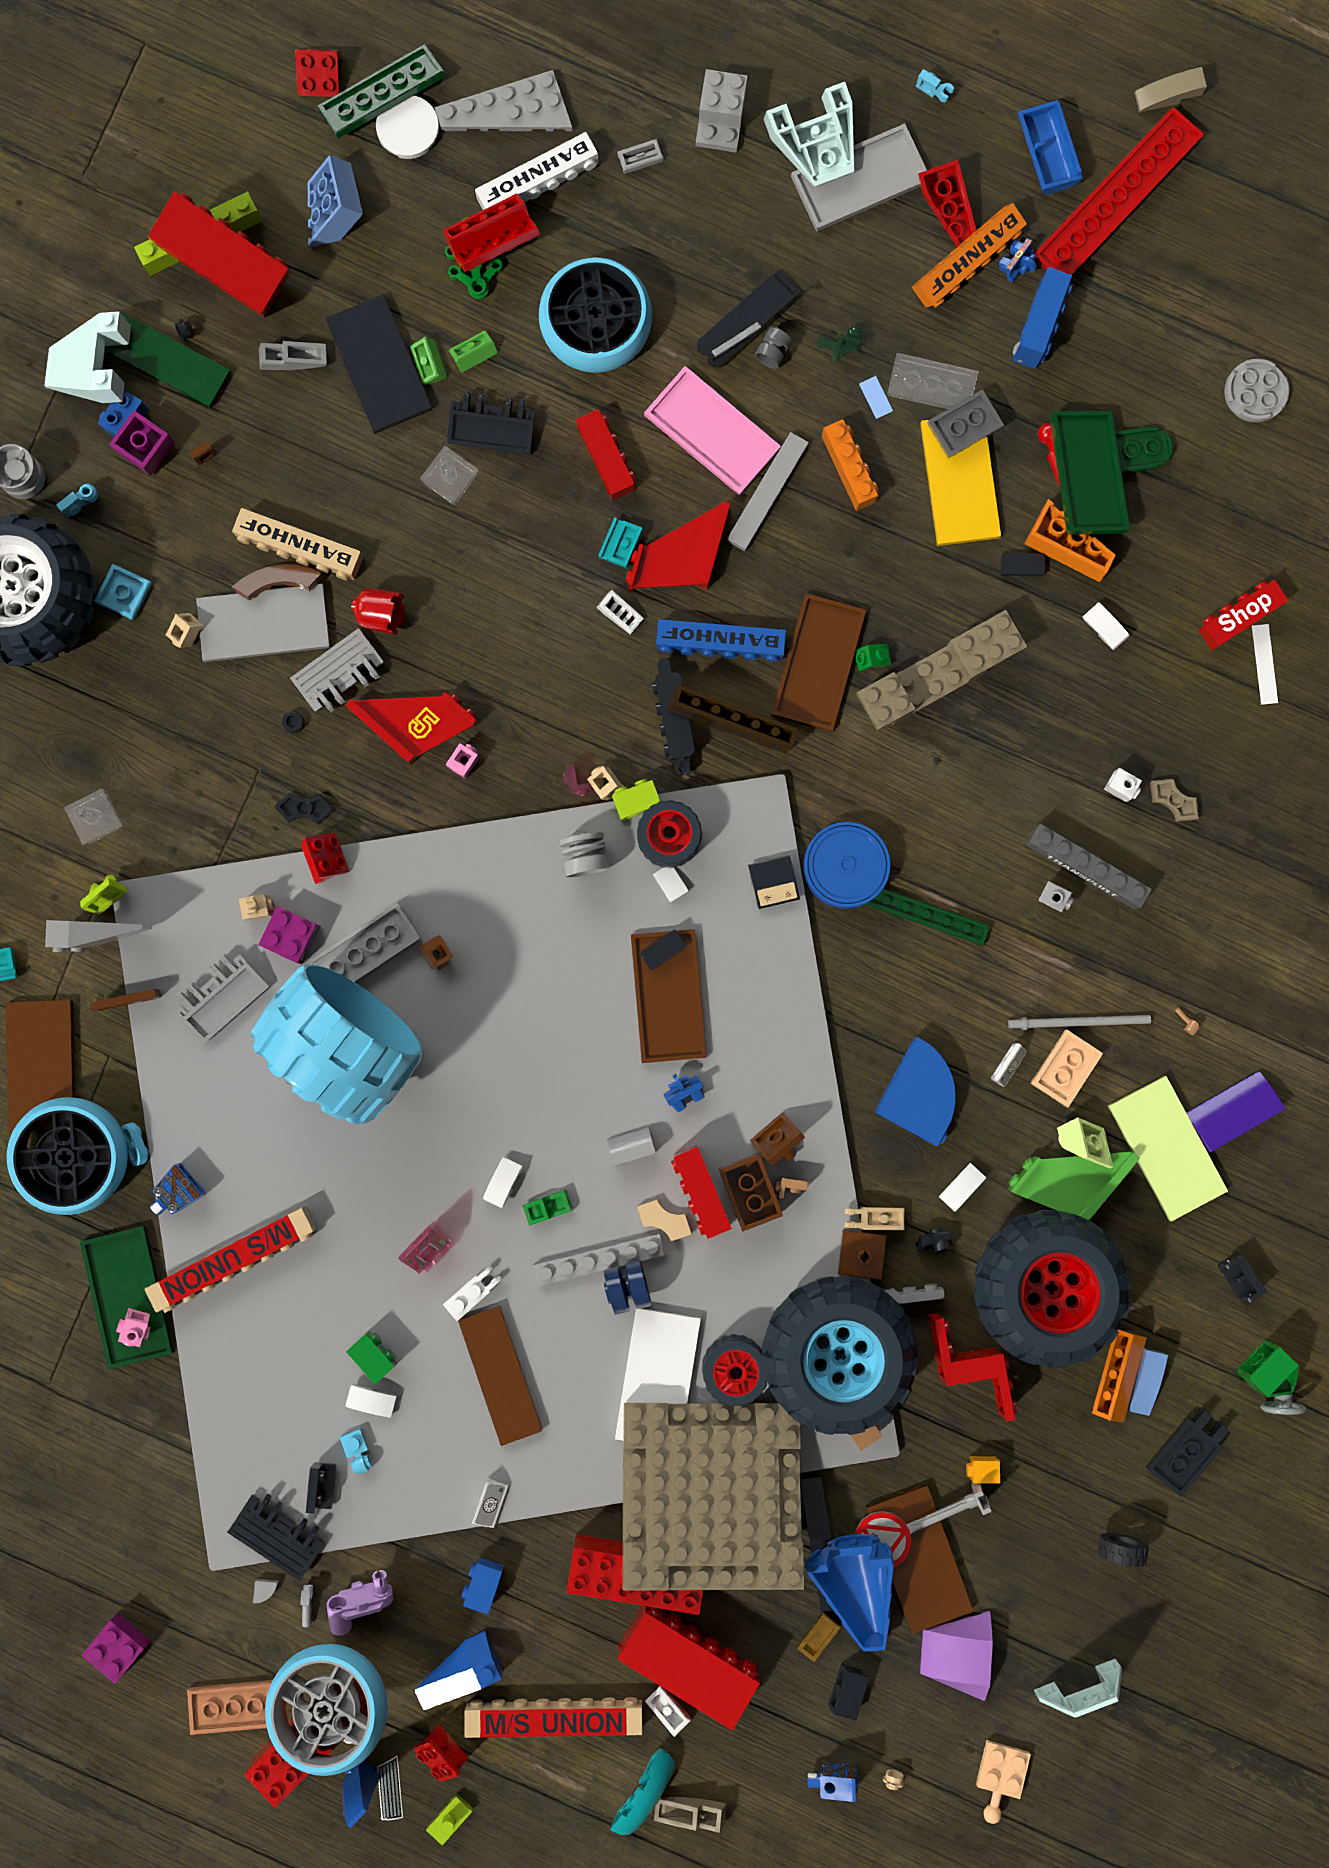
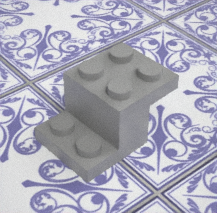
M706 69L699 109V125L696 137L697 147L737 152L747 75Z

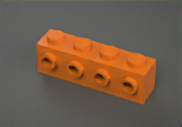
M842 419L824 427L822 438L855 510L858 511L876 502L879 489L877 484L872 482L869 477L870 470L867 463L862 462L860 457L862 455L859 445L857 443L854 444L851 438L853 433L850 426L845 425Z
M1118 1329L1119 1334L1109 1348L1092 1414L1110 1421L1124 1422L1147 1337Z

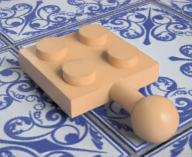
M986 1740L976 1785L979 1788L993 1791L991 1803L984 1809V1818L987 1822L995 1824L1001 1819L999 1804L1002 1794L1020 1799L1031 1754L1028 1751Z

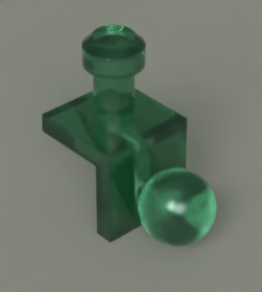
M851 326L848 328L846 335L840 334L838 342L828 340L826 336L822 335L819 337L817 346L820 349L824 347L833 350L832 361L836 362L837 358L852 351H858L862 330L858 326Z

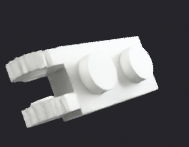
M491 1265L478 1276H474L443 1304L456 1321L490 1293V1290L502 1280L498 1276L491 1280V1283L487 1286L483 1283L481 1279L489 1275L493 1270Z

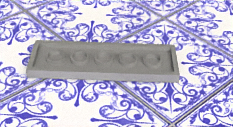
M396 902L303 965H320L347 977L353 982H357L420 940L421 937L400 905ZM297 969L289 973V976L291 977Z

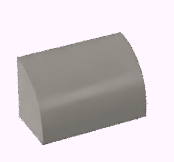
M649 1128L607 1140L614 1166L656 1153Z

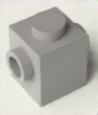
M1048 881L1038 901L1063 912L1065 909H1070L1074 898L1071 897L1072 892ZM1056 894H1059L1061 896V900L1059 902L1055 900Z

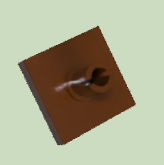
M782 1112L750 1141L773 1166L782 1157L786 1160L793 1159L796 1156L794 1147L805 1136Z
M842 1230L837 1273L881 1279L886 1235Z

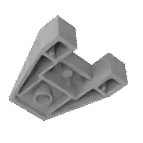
M46 920L45 947H53L52 952H66L67 948H71V951L84 952L85 948H92L151 930L152 925Z

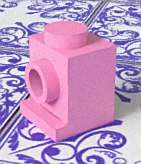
M459 743L446 766L466 779L479 759L478 754H476L477 750L469 744L463 746ZM463 757L468 758V762L466 764L461 763V759Z

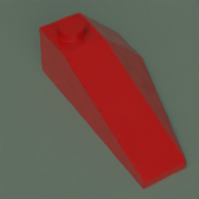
M955 160L918 173V178L923 196L955 246L958 247L976 231V226L959 161Z

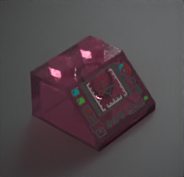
M432 1222L404 1250L398 1259L419 1274L423 1270L428 1272L436 1263L433 1259L438 1254L443 1256L451 1248L449 1243L452 1239L435 1222Z

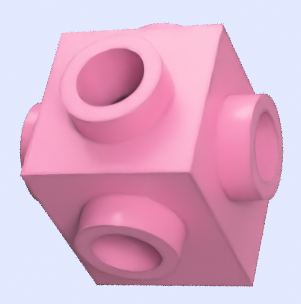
M129 1308L125 1320L120 1319L116 1330V1332L120 1333L118 1341L127 1346L140 1347L142 1339L147 1340L151 1327L147 1325L150 1314Z

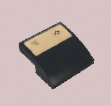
M790 855L748 865L758 909L800 900Z

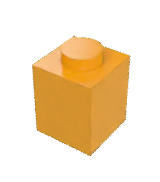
M970 1456V1463L966 1464L967 1477H970L973 1483H1000V1461L996 1456Z

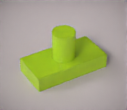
M456 1793L427 1826L426 1831L443 1845L471 1814L473 1808Z

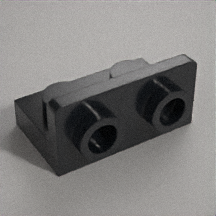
M314 1462L310 1467L305 1513L314 1514L318 1508H332L336 1464Z

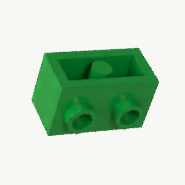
M368 1331L346 1353L375 1385L397 1365L395 1361L397 1358L390 1349L386 1350L381 1345L382 1340L376 1333Z

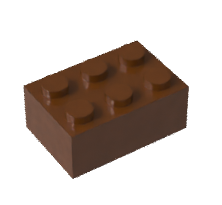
M759 1153L718 1168L742 1232L783 1216Z

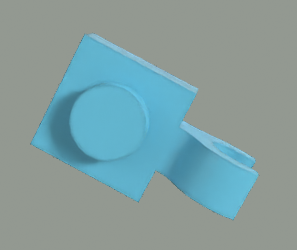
M923 69L918 76L916 87L931 97L937 96L944 103L947 102L948 96L943 92L947 91L952 94L954 91L953 85L949 83L940 84L941 80L932 72H927Z

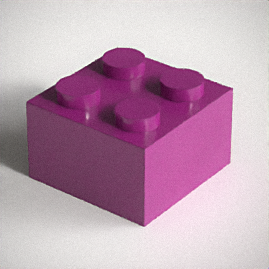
M133 411L109 445L117 454L151 476L175 442L168 433L136 411Z
M277 906L258 945L302 965L320 929V925Z
M117 1613L81 1656L116 1684L151 1640Z

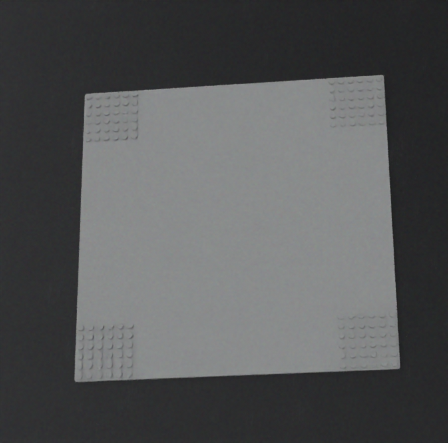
M783 774L658 794L660 801L674 800L689 806L696 813L701 823L702 838L696 855L684 865L674 868L689 892L671 903L653 876L662 867L652 864L650 860L644 857L643 852L639 848L637 828L643 814L621 822L614 801L340 845L349 872L334 876L319 884L314 883L303 852L118 881V883L126 886L127 893L113 903L116 923L152 925L151 930L118 939L126 995L151 989H159L161 994L159 999L128 1005L154 1188L174 1164L181 1163L207 1193L204 1197L177 1213L171 1214L166 1209L158 1216L167 1277L305 1206L317 1230L311 1232L313 1237L303 1242L297 1239L292 1242V1248L281 1252L280 1249L272 1252L274 1257L263 1263L261 1259L253 1262L255 1267L245 1272H242L241 1269L234 1272L235 1277L224 1283L222 1279L214 1282L216 1287L205 1293L201 1289L195 1292V1298L185 1303L183 1300L175 1303L177 1307L172 1309L210 1570L216 1571L270 1562L227 1533L252 1494L260 1499L256 1505L257 1508L267 1493L272 1496L270 1502L262 1510L270 1515L278 1501L282 1502L283 1505L274 1519L277 1520L282 1513L294 1521L296 1525L292 1530L293 1532H295L303 1518H306L308 1520L307 1525L299 1534L305 1540L309 1536L311 1529L315 1525L318 1526L319 1530L310 1543L313 1544L317 1537L325 1542L319 1553L479 1527V1525L472 1524L488 1478L508 1485L495 1524L623 1503V1441L616 1440L615 1434L636 1306L633 1299L630 1298V1311L618 1315L614 1314L612 1305L608 1303L604 1288V1270L538 1287L533 1264L660 1233L665 1255L641 1261L652 1303L651 1306L644 1308L701 1318L687 1404H722L717 1399H714L707 1390L702 1373L703 1357L708 1347L715 1340L725 1335H744L754 1340L762 1349L763 1339L772 1314L792 1291L800 1286L816 1281L818 1278L850 1276L837 1273L842 1230L862 1232V1229L845 1227V1222H860L859 1214H845V1209H858L786 778ZM668 830L663 835L670 839L675 836V833ZM581 832H602L604 839L595 843H605L606 847L597 851V854L607 855L610 870L587 876L566 878L563 863L572 859V856H563L561 854L562 850L570 847H560L559 840ZM790 855L800 900L758 909L748 865ZM261 894L269 895V898L273 899L275 909L279 906L320 925V929L303 964L396 902L400 905L421 937L420 940L355 982L387 1005L408 1025L420 1041L423 1054L421 1061L400 1092L369 1123L353 1124L346 1119H338L324 1113L321 1110L320 1104L315 1101H305L292 1092L291 1084L287 1085L282 1077H275L267 1069L268 1061L255 1053L252 1046L255 1042V1039L251 1037L252 1028L274 995L290 978L289 973L300 967L301 964H297L258 945L271 917L252 921L242 920L240 898ZM673 929L676 931L695 929L706 1058L642 1063L631 934L666 932ZM438 935L442 937L453 955L448 960L450 964L441 970H438L437 967L431 969L421 951L417 948ZM433 951L432 955L436 959L438 957V953L436 951ZM225 954L239 968L233 959L241 954L269 984V987L203 1044L174 1012L181 1005L188 1012L190 1011L176 994L182 992L194 1005L197 1004L199 1000L188 990L187 985L191 982L200 990L213 977L222 983L223 981L211 970L210 965L212 963L217 964L223 973L229 976L232 971L221 961L220 956ZM676 1074L678 1078L687 1075L689 1079L697 1075L703 1085L702 1090L705 1097L694 1102L691 1095L685 1097L683 1100L687 1107L677 1112L672 1105L669 1106L663 1094L670 1091L668 1085L675 1081L672 1075ZM783 1112L805 1138L794 1147L796 1156L793 1159L786 1160L782 1157L772 1166L750 1140ZM649 1128L656 1153L614 1166L607 1140ZM695 1145L699 1148L732 1227L731 1230L707 1239L706 1234L701 1236L696 1224L699 1217L697 1214H692L688 1201L691 1200L689 1193L684 1195L679 1182L683 1180L680 1173H675L671 1161L674 1160L673 1154ZM759 1153L774 1191L776 1181H780L781 1176L808 1181L807 1191L801 1190V1193L789 1192L788 1188L785 1187L783 1200H779L778 1194H775L783 1214L782 1217L742 1232L718 1168ZM505 1157L521 1165L523 1169L514 1183L513 1191L504 1207L500 1208L483 1200V1197L500 1161ZM567 1190L573 1211L529 1226L522 1205ZM658 1199L660 1205L666 1211L673 1214L685 1213L691 1235L671 1241L662 1229L653 1226L643 1227L637 1206ZM436 1234L441 1239H443L446 1242V1244L443 1246L442 1243H439V1241L437 1242L434 1239L430 1238H432ZM431 1240L442 1247L438 1252V1249L432 1245H427ZM426 1245L428 1246L426 1247V1249H424L425 1251H422L420 1254H418ZM416 1248L417 1251L408 1259L407 1256ZM430 1249H432V1251H430V1254H431V1255H426V1254H425L427 1251H429ZM416 1255L425 1262H428L420 1269H415V1265L418 1262L413 1258ZM490 1265L493 1270L489 1275L481 1279L483 1283L487 1286L491 1283V1280L498 1276L502 1280L460 1319L500 1305L543 1429L542 1432L503 1446L500 1445L459 1322L443 1306L449 1298L474 1276H478ZM626 1265L619 1266L623 1277H627ZM850 1276V1277L860 1278V1279H863V1280H865V1281L871 1283L870 1278L858 1277V1276ZM841 1327L837 1331V1336L840 1338H844L848 1334L846 1327ZM368 1331L376 1333L382 1340L381 1345L386 1350L390 1349L397 1358L395 1360L397 1365L375 1385L346 1353ZM820 1336L816 1344L818 1346H825L828 1338ZM858 1341L855 1344V1350L862 1351L866 1347L865 1341ZM836 1349L834 1351L836 1354L835 1358L844 1356L843 1349L840 1351ZM822 1358L814 1362L815 1368L820 1369L825 1366V1360ZM856 1363L852 1371L860 1373L863 1370V1364ZM733 1367L730 1372L738 1373L740 1368ZM836 1372L832 1376L834 1382H839L843 1379V1373ZM767 1382L762 1395L756 1398L754 1402L748 1404L779 1402L773 1396ZM351 1384L369 1387L375 1391L395 1394L396 1400L391 1418L346 1407ZM893 1416L881 1424L882 1429L879 1431L883 1437L862 1451L859 1450L852 1437L848 1434H824L804 1424H800V1473L897 1457L899 1455V1447ZM362 1428L369 1447L367 1451L362 1453L365 1456L369 1455L372 1461V1468H369V1471L363 1474H355L351 1466V1461L354 1460L355 1456L346 1457L340 1437ZM314 1462L336 1464L332 1508H318L314 1514L305 1513L310 1467Z

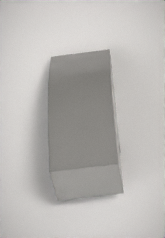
M283 341L282 344L261 343L259 347L260 370H298L326 366V344Z

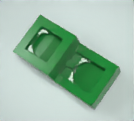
M567 1190L522 1205L529 1226L573 1211Z

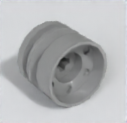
M581 832L559 840L560 847H570L562 850L561 854L563 856H572V859L563 863L566 878L587 876L610 870L607 855L597 854V851L606 847L605 843H595L604 839L602 832Z

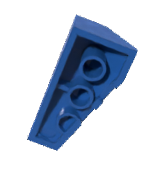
M484 1630L465 1639L439 1667L433 1670L415 1688L423 1710L480 1690L502 1679L504 1670L486 1631Z
M365 1760L354 1768L345 1771L346 1775L342 1782L343 1815L349 1828L367 1811L380 1778L379 1773Z

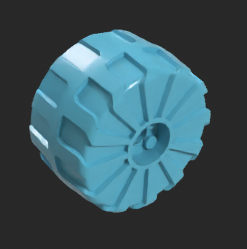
M315 964L302 965L295 971L268 1003L251 1030V1037L255 1039V1042L252 1044L255 1053L268 1061L267 1069L275 1077H283L292 1085V1092L308 1102L315 1101L320 1104L321 1110L324 1113L338 1119H346L353 1124H366L374 1120L400 1092L423 1055L421 1043L416 1035L387 1005L347 977L329 968Z

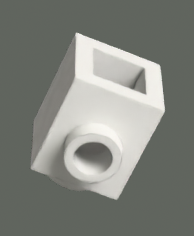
M1118 768L1113 772L1104 790L1127 802L1137 797L1141 790L1139 785L1142 780Z

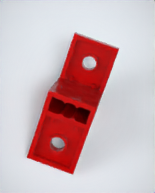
M937 1312L928 1314L940 1380L946 1386L992 1379L998 1413L1006 1422L1015 1420L1014 1413H1017V1406L1015 1400L1011 1399L1010 1391H1013V1384L1011 1378L1007 1377L1006 1369H1009L1007 1356H1004L1003 1352L996 1347L953 1354L951 1342L948 1343L946 1334H949L948 1322L944 1321V1318Z

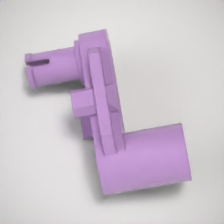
M379 1570L380 1577H378L377 1571L373 1573L372 1583L363 1585L360 1581L354 1582L351 1586L352 1588L340 1591L338 1595L332 1596L328 1600L330 1631L334 1635L347 1634L352 1628L351 1619L380 1612L382 1608L392 1603L393 1590L391 1585L387 1584V1573L384 1570Z

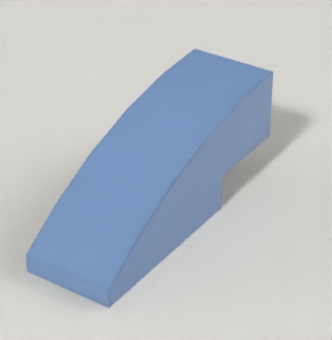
M1144 1348L1127 1411L1150 1415L1164 1375L1168 1358L1166 1353Z

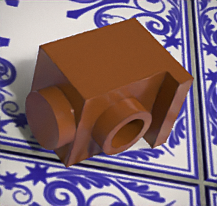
M440 935L417 947L431 969L437 967L438 970H441L450 964L448 960L453 957ZM433 951H436L438 953V957L436 959L432 955Z

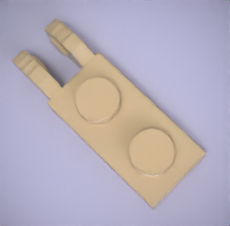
M861 1207V1209H845V1214L848 1215L861 1214V1223L848 1221L845 1222L846 1228L904 1230V1208Z

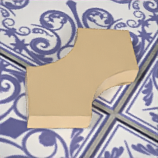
M658 1199L637 1206L643 1227L653 1226L660 1228L669 1236L671 1241L691 1235L685 1213L673 1214L666 1211L660 1205Z

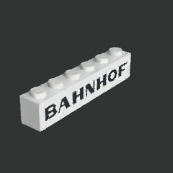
M585 132L475 189L477 200L484 210L516 193L524 202L529 199H536L542 192L548 189H555L560 183L574 179L585 170H592L598 164V153Z

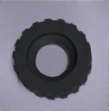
M1102 1533L1099 1537L1097 1554L1103 1559L1120 1565L1143 1567L1147 1563L1149 1545L1131 1536L1117 1533Z

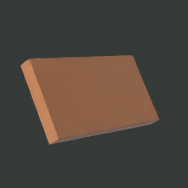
M273 1680L189 1687L187 1689L190 1735L267 1728L265 1707L267 1694Z

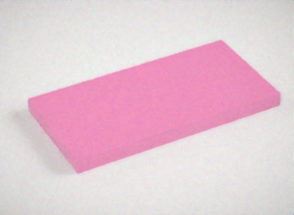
M686 366L644 412L645 417L739 496L781 448L777 442Z

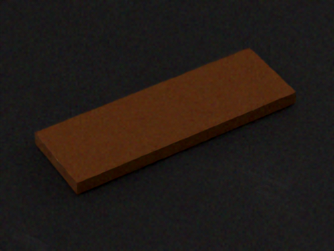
M500 1305L458 1320L500 1445L503 1446L542 1432L543 1429Z

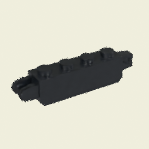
M660 658L657 662L658 675L655 676L652 688L654 695H658L659 703H656L657 715H662L663 724H659L661 737L666 736L667 744L663 745L665 757L670 758V762H673L677 776L690 774V759L695 754L690 721L687 717L667 710L673 690L679 684L683 686L682 678L677 672L672 673L669 660Z

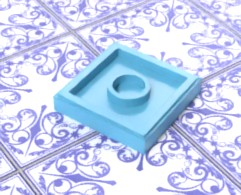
M112 564L94 602L134 621L152 582Z

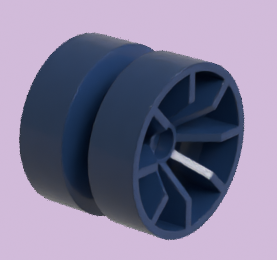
M640 1260L626 1264L627 1277H623L618 1266L604 1270V1288L608 1303L612 1305L615 1315L630 1311V1298L633 1299L637 1309L652 1305Z

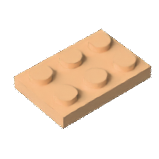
M1065 1030L1030 1084L1065 1107H1069L1103 1053L1070 1031Z

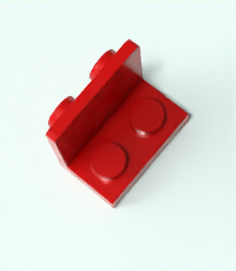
M295 50L297 94L299 96L333 97L340 93L338 60L342 59L341 50Z

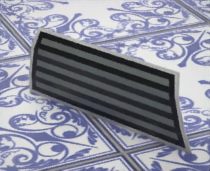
M395 1756L384 1764L377 1766L380 1775L378 1782L382 1820L403 1818L398 1757Z

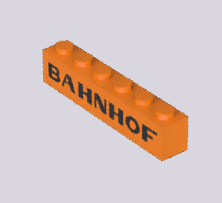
M1011 203L1004 206L912 286V289L925 307H937L945 300L944 296L948 292L950 294L955 292L960 287L959 283L963 279L968 280L976 273L975 269L979 265L981 267L986 265L991 260L990 256L994 252L999 253L1007 246L1006 242L1010 238L1014 240L1022 233L1021 229L1027 223L1015 205Z

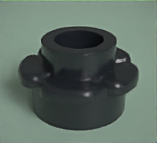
M179 319V322L175 323L179 337L182 340L190 339L193 333L191 324L188 321Z

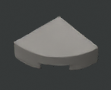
M256 1579L253 1603H261L270 1598L277 1588L278 1581Z

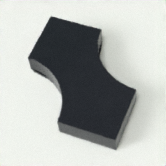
M288 793L274 806L288 823L298 818H309L317 824H321L335 811L321 794L310 799H300Z

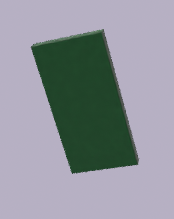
M1112 411L1052 412L1049 416L1067 535L1127 533L1130 530Z
M146 1226L81 1241V1251L108 1370L174 1353L166 1315L163 1309L155 1312L144 1290L158 1282ZM129 1308L150 1314L147 1325L151 1327L147 1340L142 1339L140 1347L127 1346L118 1341L120 1333L116 1332L120 1319L125 1320Z

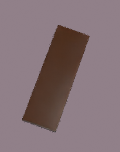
M151 989L90 1002V1006L93 1011H102L159 999L161 994L159 989Z

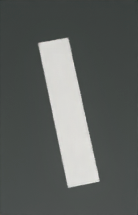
M1269 624L1253 625L1252 632L1261 704L1278 703Z

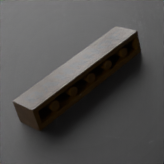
M680 684L673 690L667 708L670 712L784 754L793 749L798 732L797 728Z

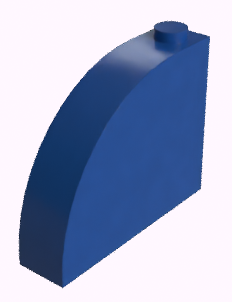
M914 1037L874 1113L934 1146H938L939 1143H944L948 1135L946 1130L954 1112V1081L950 1069L942 1056L930 1044L919 1037Z

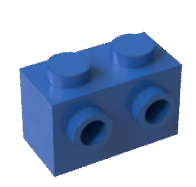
M124 390L122 402L110 403L107 410L101 413L98 424L103 430L115 437L133 411L143 416L148 408L142 400Z
M480 1557L477 1564L472 1563L468 1575L472 1577L470 1585L465 1584L461 1597L465 1599L464 1607L485 1614L489 1613L504 1565Z

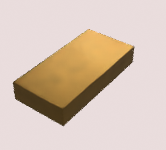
M822 1612L798 1643L797 1649L815 1662L839 1631L841 1625L825 1612Z

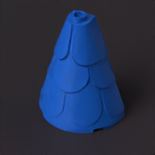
M867 1534L846 1535L827 1542L828 1546L826 1548L815 1550L807 1560L805 1568L808 1576L842 1620V1625L864 1652L885 1650L891 1615L889 1607L894 1560L889 1545L886 1542H880L879 1537Z

